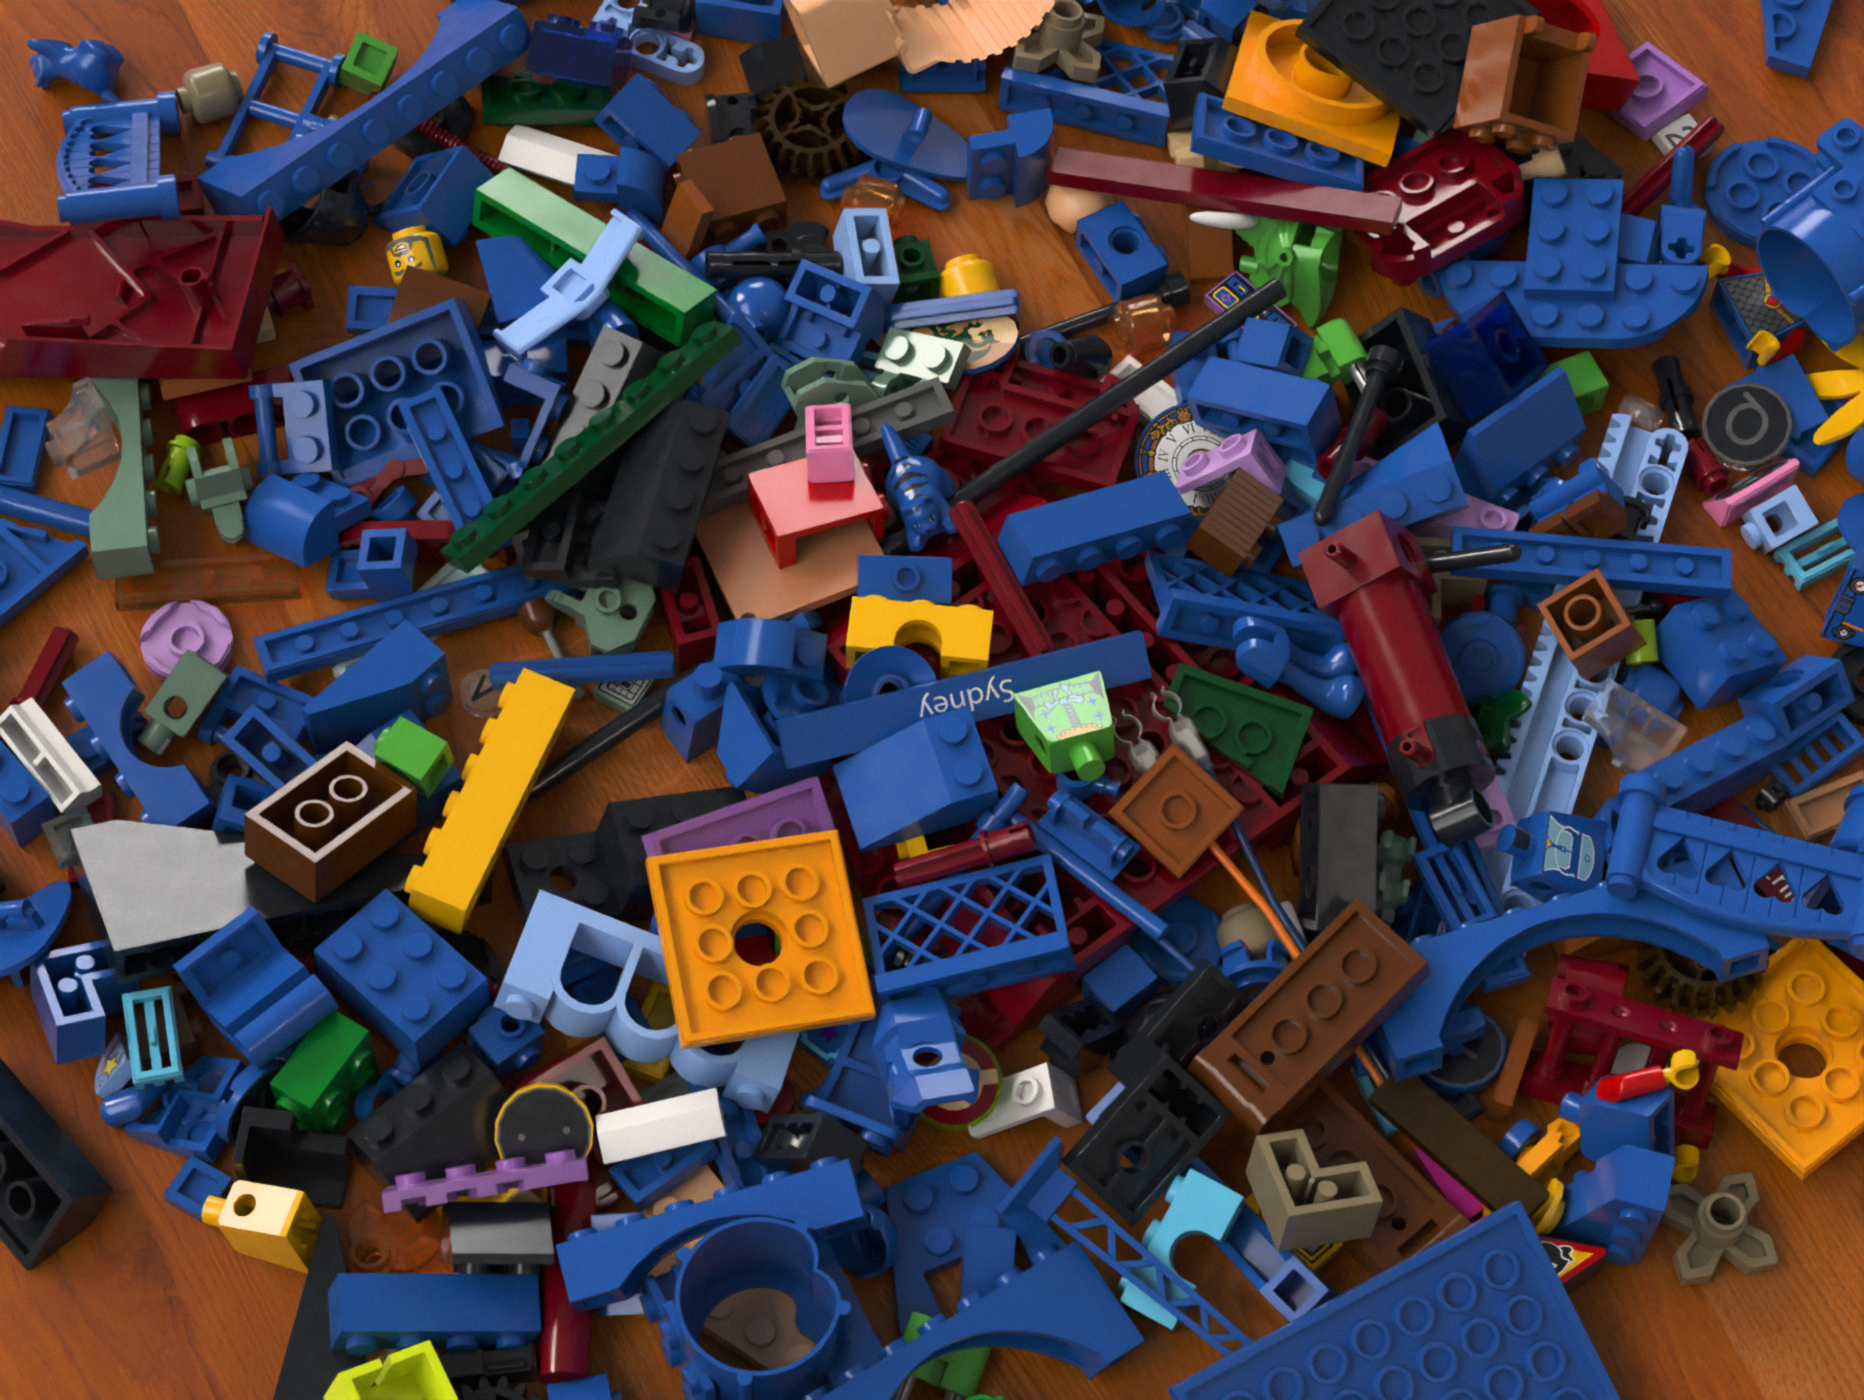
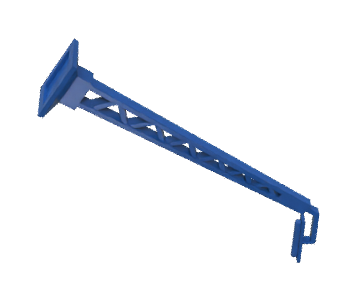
M1056 1135L996 1207L995 1210L1006 1217L1030 1208L1045 1222L1049 1223L1052 1220L1224 1356H1228L1233 1352L1220 1343L1221 1341L1240 1340L1241 1348L1253 1342L1077 1189L1079 1183L1061 1169L1065 1145ZM1073 1195L1098 1218L1067 1223L1056 1213L1068 1198ZM1107 1226L1108 1254L1078 1230ZM1116 1233L1146 1259L1117 1262ZM1156 1267L1158 1293L1127 1269ZM1164 1275L1190 1298L1167 1301ZM1200 1305L1201 1327L1177 1308ZM1208 1313L1231 1333L1210 1335Z

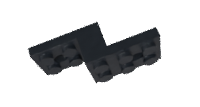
M731 786L610 802L594 832L505 843L501 853L523 928L539 889L622 922L653 918L655 911L645 864L648 856L641 836L747 800L745 792ZM552 876H563L571 882L573 889L570 891H560L552 886L549 878Z
M1205 958L1106 1068L1126 1088L1061 1160L1068 1169L1133 1226L1137 1224L1173 1183L1176 1176L1182 1173L1233 1115L1188 1072V1068L1195 1056L1208 1046L1252 1000ZM1216 1016L1218 1022L1216 1031L1210 1037L1200 1039L1197 1031L1201 1021L1206 1017ZM1133 1145L1140 1146L1141 1155L1139 1160L1131 1167H1121L1120 1158L1123 1151Z

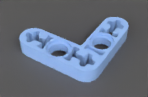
M604 0L590 24L591 43L597 52L679 85H693L704 77L705 56L701 47L659 29L646 27L642 30L633 28L631 25L634 8H622L617 4L619 0ZM611 30H615V31H617V34H616V33H610V31H611ZM602 33H604V34L610 33V34L608 35V37L602 36ZM651 42L656 44L659 50L654 54L644 55L639 53L636 48L642 43ZM687 60L693 61V64L687 63L685 67L679 66V64H685Z

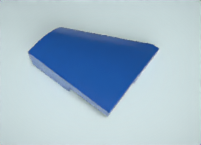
M499 236L475 241L497 320L501 328L508 327L547 299L540 288L556 272L523 237Z
M202 1055L187 1068L184 1074V1082L169 1084L158 1096L163 1102L140 1123L136 1120L127 1122L123 1130L128 1136L165 1151L185 1157L193 1155L202 1161L214 1163L226 1142L217 1135L214 1125L217 1107L222 1099L227 1103L229 1102L234 1093L229 1088L233 1080L246 1068V1065L242 1060Z

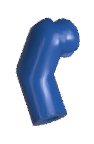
M169 1080L165 1081V1085L155 1087L154 1083L145 1084V1089L135 1090L133 1086L109 1094L100 1106V1114L103 1121L110 1127L118 1128L127 1122L137 1120L169 1085Z

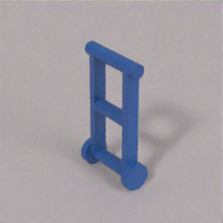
M264 32L256 51V62L260 66L218 151H208L205 158V167L212 168L233 154L251 117L293 129L287 141L294 138L302 125L305 115L307 113L316 115L329 87L340 88L343 85L339 83L341 68L347 55L337 53L331 60L279 44L276 33ZM278 61L319 74L301 113L259 101Z

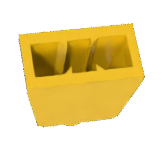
M238 1180L233 1183L227 1198L211 1194L207 1197L202 1209L203 1223L219 1227L234 1250L241 1254L308 1274L322 1218L305 1192Z

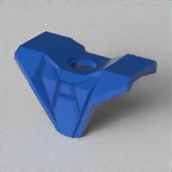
M942 993L891 1000L881 1006L872 1047L888 1092L890 1115L893 1123L898 1125L899 1128L908 1127L911 1112L920 1113L927 1106L962 1100L969 1104H974L978 1096L979 1070L968 1068L961 1055L966 1030ZM931 1052L939 1055L942 1060L934 1066L925 1067L916 1064L913 1059L918 1054Z

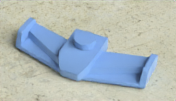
M614 208L610 212L613 217L583 263L579 264L570 258L540 288L547 298L502 331L498 328L493 331L492 335L499 345L518 360L523 361L524 358L528 357L527 351L571 320H585L590 317L609 297L608 284L638 239L642 240L645 230L642 226Z

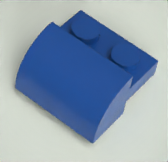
M1050 108L1007 115V130L968 136L966 189L970 201L978 199L992 200L1002 195L1012 194L1015 207L1017 208L1033 202L1043 193L1047 186V170L1050 166L1053 135V116Z
M802 258L784 297L792 305L774 344L784 347L791 353L805 359L820 357L850 360L858 365L869 339L876 342L880 340L885 323L883 297L877 290Z
M312 472L299 474L292 481L271 474L256 487L247 503L243 520L245 524L243 526L245 528V540L300 566L307 567L340 549L339 532L372 515L370 498Z

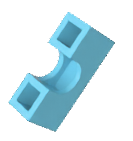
M1190 1168L1186 1177L1178 1174L1165 1197V1201L1171 1205L1162 1222L1154 1218L1142 1239L1141 1245L1146 1247L1150 1253L1198 1293L1199 1288L1180 1277L1175 1270L1173 1259L1178 1244L1192 1235H1205L1224 1244L1246 1203V1199L1235 1191ZM1156 1267L1127 1269L1158 1293ZM1164 1275L1167 1301L1190 1298ZM1122 1276L1117 1289L1124 1293L1119 1301L1176 1333L1182 1322ZM1190 1306L1177 1309L1186 1315Z

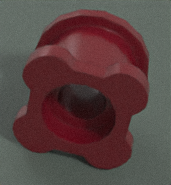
M293 259L285 262L288 271L275 276L266 306L269 308L270 313L275 312L280 318L286 315V310L300 303H303L307 310L314 307L311 287Z

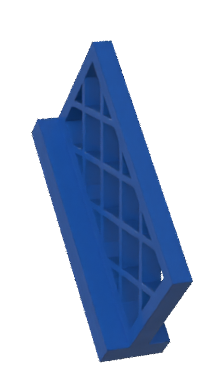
M1102 39L1100 46L1094 47V49L1101 53L1100 66L1108 75L1098 78L1096 83L1080 81L1082 84L1062 80L1069 76L1061 68L1051 70L1047 67L1040 74L1016 70L1012 67L1013 52L1009 66H1005L1001 77L998 109L1021 113L1050 108L1053 122L1161 148L1165 147L1171 116L1163 85L1165 79L1160 81L1153 71L1160 68L1169 70L1174 55ZM1120 58L1130 61L1134 66L1119 71L1111 61ZM1142 75L1149 85L1134 90L1127 80ZM1117 85L1124 94L1104 89ZM1158 94L1164 103L1147 100L1146 98Z
M1147 551L1143 563L1160 610V615L1155 625L1159 637L1236 650L1232 636L1233 624L1241 617L1251 616L1281 626L1285 629L1291 642L1313 655L1324 656L1334 645L1342 643L1345 636L1339 621L1318 609L1308 581L1237 568L1231 577H1225L1223 572L1217 571L1215 566H1209L1208 562ZM1169 572H1172V573H1174L1175 575H1177V576H1179V577L1177 578V577H1175L1174 575L1170 574ZM1212 580L1217 581L1218 583L1221 584V586L1218 585L1217 583L1213 582ZM1189 585H1193L1194 587H1196V588L1199 589L1200 591L1204 592L1205 594L1200 593L1199 591H1197L1196 589L1192 588V587L1189 586ZM1255 588H1258L1259 590H1261L1262 592H1264V594H1262L1261 592H1259V591L1256 590ZM1232 593H1235V594L1239 595L1240 597H1242L1243 599H1245V600L1248 601V602L1243 601L1242 599H1240L1239 597L1235 596V595L1232 594ZM1297 596L1306 597L1308 601L1305 602ZM1275 601L1280 602L1281 604H1283L1284 606H1286L1287 608H1289V609H1291V610L1286 609L1285 607L1281 606L1280 604H1278V603L1275 602Z
M1051 854L862 899L876 976H874L876 988L882 1005L891 1000L935 993L944 994L948 1000L1077 969ZM1044 871L1046 883L1035 898L1016 888L1025 875ZM990 884L1001 891L988 909L969 899L977 887ZM943 895L954 901L941 920L922 911L930 898ZM1010 896L1029 905L1016 925L997 915ZM1049 896H1050L1051 906H1049V905H1047V904L1044 903ZM897 907L906 912V914L892 932L878 924L876 911ZM963 907L981 916V919L968 936L950 926ZM1040 911L1055 920L1057 932L1035 936L1025 929L1037 912ZM916 918L934 928L921 947L903 938V935ZM991 922L1010 932L1003 943L998 946L989 948L978 942ZM943 934L962 943L952 957L940 959L930 953ZM880 936H882V937H884L885 939H887L886 942L883 944V946H882V943H881V938H880ZM896 945L915 955L906 968L887 972L885 960Z

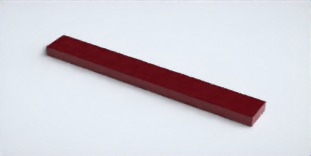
M1059 147L1047 170V184L1388 236H1392L1402 211V198L1063 147Z

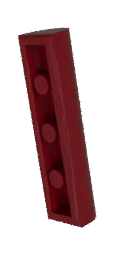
M584 1181L547 1187L554 1264H544L539 1381L545 1385L584 1378L589 1374L591 1310L578 1313L570 1304L556 1249L557 1244L568 1241L567 1236L571 1233L592 1228L591 1215L595 1214L596 1188L595 1184Z

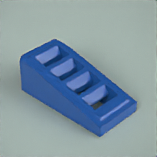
M1840 710L1790 744L1770 773L1777 782L1787 787V793L1791 798L1811 791L1864 755V738ZM1833 733L1846 748L1841 753L1827 738ZM1819 743L1832 760L1826 763L1812 746ZM1804 752L1818 770L1811 773L1798 755ZM1790 762L1804 780L1796 784L1782 767L1784 764Z

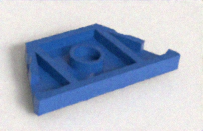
M0 518V628L89 555L87 545L77 539L69 543L51 538L48 531L34 527H19L12 521Z

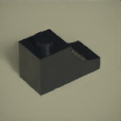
M1089 996L1045 1015L1037 1027L1045 1035V1039L1039 1049L1050 1058V1063L1053 1066L1066 1072L1075 1080L1095 1071L1126 1026L1092 996Z
M825 1113L771 1115L752 1159L765 1168L790 1171L797 1174L810 1170V1164L822 1158L836 1156L839 1157L840 1161L849 1158L857 1176L862 1168V1157L869 1142Z

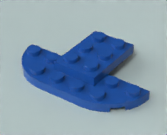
M1534 178L1526 262L1454 260L1439 268V276L1443 297L1451 312H1455L1463 321L1470 325L1472 332L1485 339L1512 346L1622 349L1657 341L1667 336V330L1678 324L1684 318L1689 319L1705 295L1709 278V266L1618 264L1624 180Z

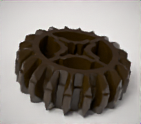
M813 75L810 76L807 83H801L794 76L791 87L779 83L780 90L776 94L766 93L763 105L758 106L757 119L753 124V131L760 132L778 177L790 173L794 184L803 177L807 178L812 186L816 178H826L832 176L833 173L847 170L848 166L854 167L858 165L860 155H865V152L857 148L847 136L846 130L836 141L832 138L836 135V130L841 127L844 128L842 122L843 109L853 95L848 94L845 83L828 89L824 82L817 83ZM790 120L791 123L787 125V130L780 134L778 131L780 127Z
M1637 941L1636 951L1640 954L1637 956L1636 965L1638 971L1644 972L1642 978L1644 988L1655 987L1654 997L1656 1002L1670 998V1009L1672 1012L1680 1009L1682 1005L1689 1007L1688 1013L1692 1018L1698 1014L1699 1009H1706L1709 1017L1713 1019L1717 1016L1718 1007L1720 1006L1731 1015L1736 1010L1737 1001L1747 1005L1752 998L1753 991H1758L1761 988L1764 979L1762 975L1767 972L1769 964L1767 959L1765 970L1719 983L1718 979L1708 981L1716 977V974L1705 967H1699L1697 962L1669 949L1642 941ZM1676 969L1682 970L1687 976L1679 973Z

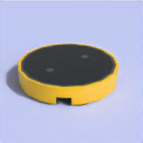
M536 1082L518 1089L503 1104L495 1122V1144L501 1160L525 1157L526 1165L545 1163L546 1153L575 1149L576 1158L588 1156L593 1145L594 1123L587 1105L574 1092L557 1083Z

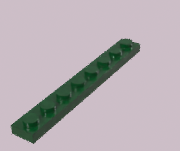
M713 320L696 328L691 334L690 341L679 350L664 355L658 361L657 368L646 378L639 379L627 386L623 391L621 399L610 408H604L595 413L588 422L589 426L577 436L562 441L555 448L554 455L545 463L526 471L519 480L520 484L508 494L501 495L488 503L482 516L472 524L464 525L457 529L451 535L450 542L440 550L449 565L469 574L740 345L743 339L735 327Z

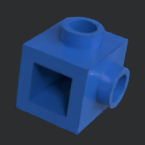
M493 1003L479 1015L478 1022L468 1028L467 1047L493 1072L498 1081H501L516 1069L520 1072L529 1069L541 1058L542 1051L544 1050V1030L546 1026L542 1018L539 1024L529 1020L513 1018L504 1010L493 1007Z

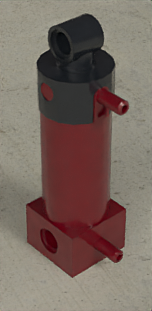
M1376 510L1299 552L1298 556L1318 609L1339 621L1387 747L1386 754L1405 804L1412 810L1429 811L1431 823L1438 837L1446 847L1454 849L1495 827L1492 810L1481 792L1494 781L1496 770L1478 724L1470 713L1426 598L1438 592L1419 540L1409 530L1379 510Z

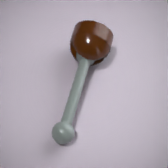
M546 596L536 597L524 603L517 611L523 627L531 634L544 636L554 658H564L551 632L557 623L556 609L544 600ZM582 684L568 685L575 688L573 700H579L584 696L585 688Z

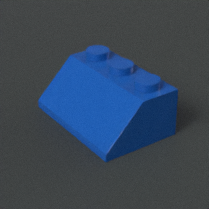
M1560 366L1467 431L1454 462L1455 470L1465 494L1509 509L1517 501L1521 492L1528 487L1532 490L1537 489L1540 481L1545 477L1548 478L1553 469L1558 466L1565 468L1577 458L1581 451L1578 445L1586 427L1564 369Z

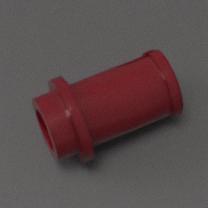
M1697 437L1696 440L1694 438L1688 440V452L1685 463L1697 479L1695 483L1697 489L1709 496L1720 493L1730 482L1728 468L1725 465H1719L1702 437Z

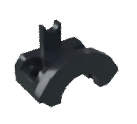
M643 0L641 6L635 5L631 26L642 30L648 27L682 33V31L688 32L690 20L693 19L691 11L692 0Z
M753 92L720 96L704 94L711 145L727 141L737 135L746 136L757 133L753 131V124L757 119V106Z

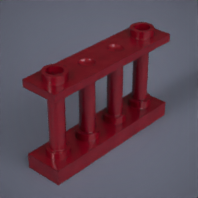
M1553 976L1543 1013L1555 1016L1556 1020L1545 1053L1533 1049L1530 1050L1517 1093L1561 1106L1564 1096L1569 1091L1585 1096L1603 1076L1616 1075L1612 1074L1611 1071L1623 1037L1652 1045L1644 1068L1660 1065L1661 1069H1665L1671 1051L1676 1053L1680 1050H1691L1695 1052L1696 1059L1700 1060L1697 1066L1699 1069V1080L1693 1088L1689 1089L1687 1096L1674 1092L1675 1141L1707 1150L1713 1134L1717 1105L1706 1102L1719 1066L1737 1070L1744 1033L1732 1030L1721 1024H1712L1591 988L1577 981H1568ZM1575 1023L1604 1031L1592 1067L1563 1059Z

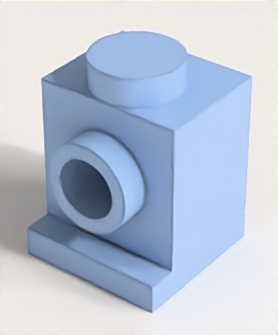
M1795 484L1742 515L1741 518L1745 524L1740 527V531L1751 549L1760 548L1763 555L1808 531L1819 522ZM1766 518L1776 520L1778 524L1777 532H1772L1766 522Z

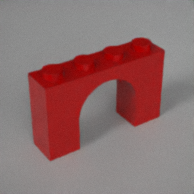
M1526 0L1540 11L1538 16L1543 17L1546 23L1576 33L1590 32L1597 36L1596 46L1590 55L1581 107L1620 112L1641 80L1602 1Z

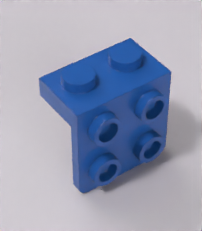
M524 358L523 363H511L503 381L545 399L518 463V467L525 470L534 467L535 463H540L552 437L548 433L553 421L558 422L571 396L566 393L569 383L551 376L554 370L553 367L532 358Z

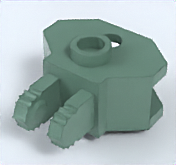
M810 357L787 369L781 383L798 417L794 430L805 427V407L848 403L851 404L852 409L879 399L869 387L870 381L854 361ZM827 371H835L833 378L823 377L822 375Z
M231 437L222 439L228 465L206 471L201 470L195 446L188 447L186 451L193 478L185 480L191 506L201 505L204 517L213 515L217 531L220 532L218 535L221 537V541L223 540L225 544H235L236 546V543L242 539L244 540L245 531L240 508L247 506L248 499L246 493L254 491L248 465L239 467Z
M621 578L619 589L574 586L586 592L582 601L574 599L561 591L553 589L548 591L544 600L561 612L576 618L575 625L584 629L590 656L634 653L654 614L655 596L653 587L625 578ZM630 617L632 620H625L623 618Z

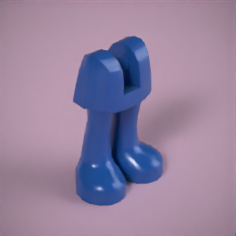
M1251 616L1241 617L1235 621L1232 627V636L1236 647V665L1250 679L1265 689H1270L1276 681L1281 682L1315 705L1323 713L1339 720L1347 719L1358 708L1364 694V686L1361 678L1353 675L1356 665L1347 643H1337L1324 656H1317L1302 650L1291 642L1285 629L1274 623Z

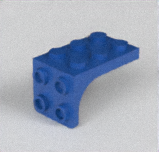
M872 972L869 983L876 1012L874 1020L850 1024L822 1089L816 1097L809 1095L805 1105L811 1114L825 1113L868 1141L866 1149L889 1157L892 1150L904 1155L921 1112H911L908 1127L899 1128L892 1121L888 1092L872 1047L881 1006H883L877 993L874 977L876 973ZM949 1002L960 1020L963 1013L962 1007Z

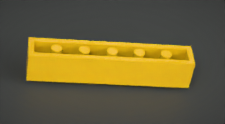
M524 667L515 684L509 681L506 683L497 705L498 708L502 709L498 719L489 717L479 740V743L484 745L479 756L471 753L464 766L461 780L466 782L461 792L452 790L442 812V816L447 818L442 829L433 827L423 850V854L428 855L423 867L415 864L407 878L404 892L410 894L408 908L419 918L461 934L570 714L575 688Z

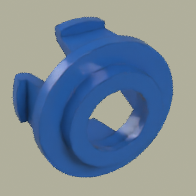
M1239 939L1221 949L1223 966L1221 965L1217 969L1242 992L1259 987L1258 994H1245L1253 1001L1289 965L1287 956L1290 954L1283 943L1270 939L1267 942L1266 960L1251 961L1245 943Z

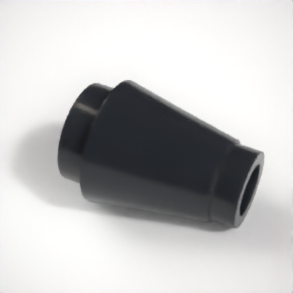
M1089 335L1055 343L1050 349L1049 360L1056 369L1092 380L1099 378L1110 369L1113 354L1109 344L1096 335Z

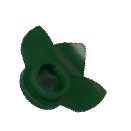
M1509 690L1496 698L1490 695L1480 697L1468 705L1472 717L1478 724L1489 753H1500L1510 750V721L1525 714L1532 707V702L1524 693L1518 690Z

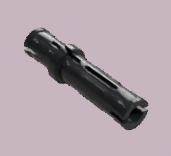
M789 247L788 252L706 251L705 276L706 279L765 276L769 278H788V281L791 283L799 267L796 264H800L802 258L840 274V255L838 251L801 252L798 247ZM733 264H765V265H733Z

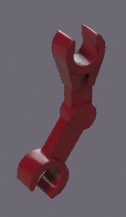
M421 458L401 461L391 459L375 477L351 487L350 490L358 494L364 493L367 498H370L371 510H373L382 499L386 490L397 480H401L404 477L427 475L428 472Z

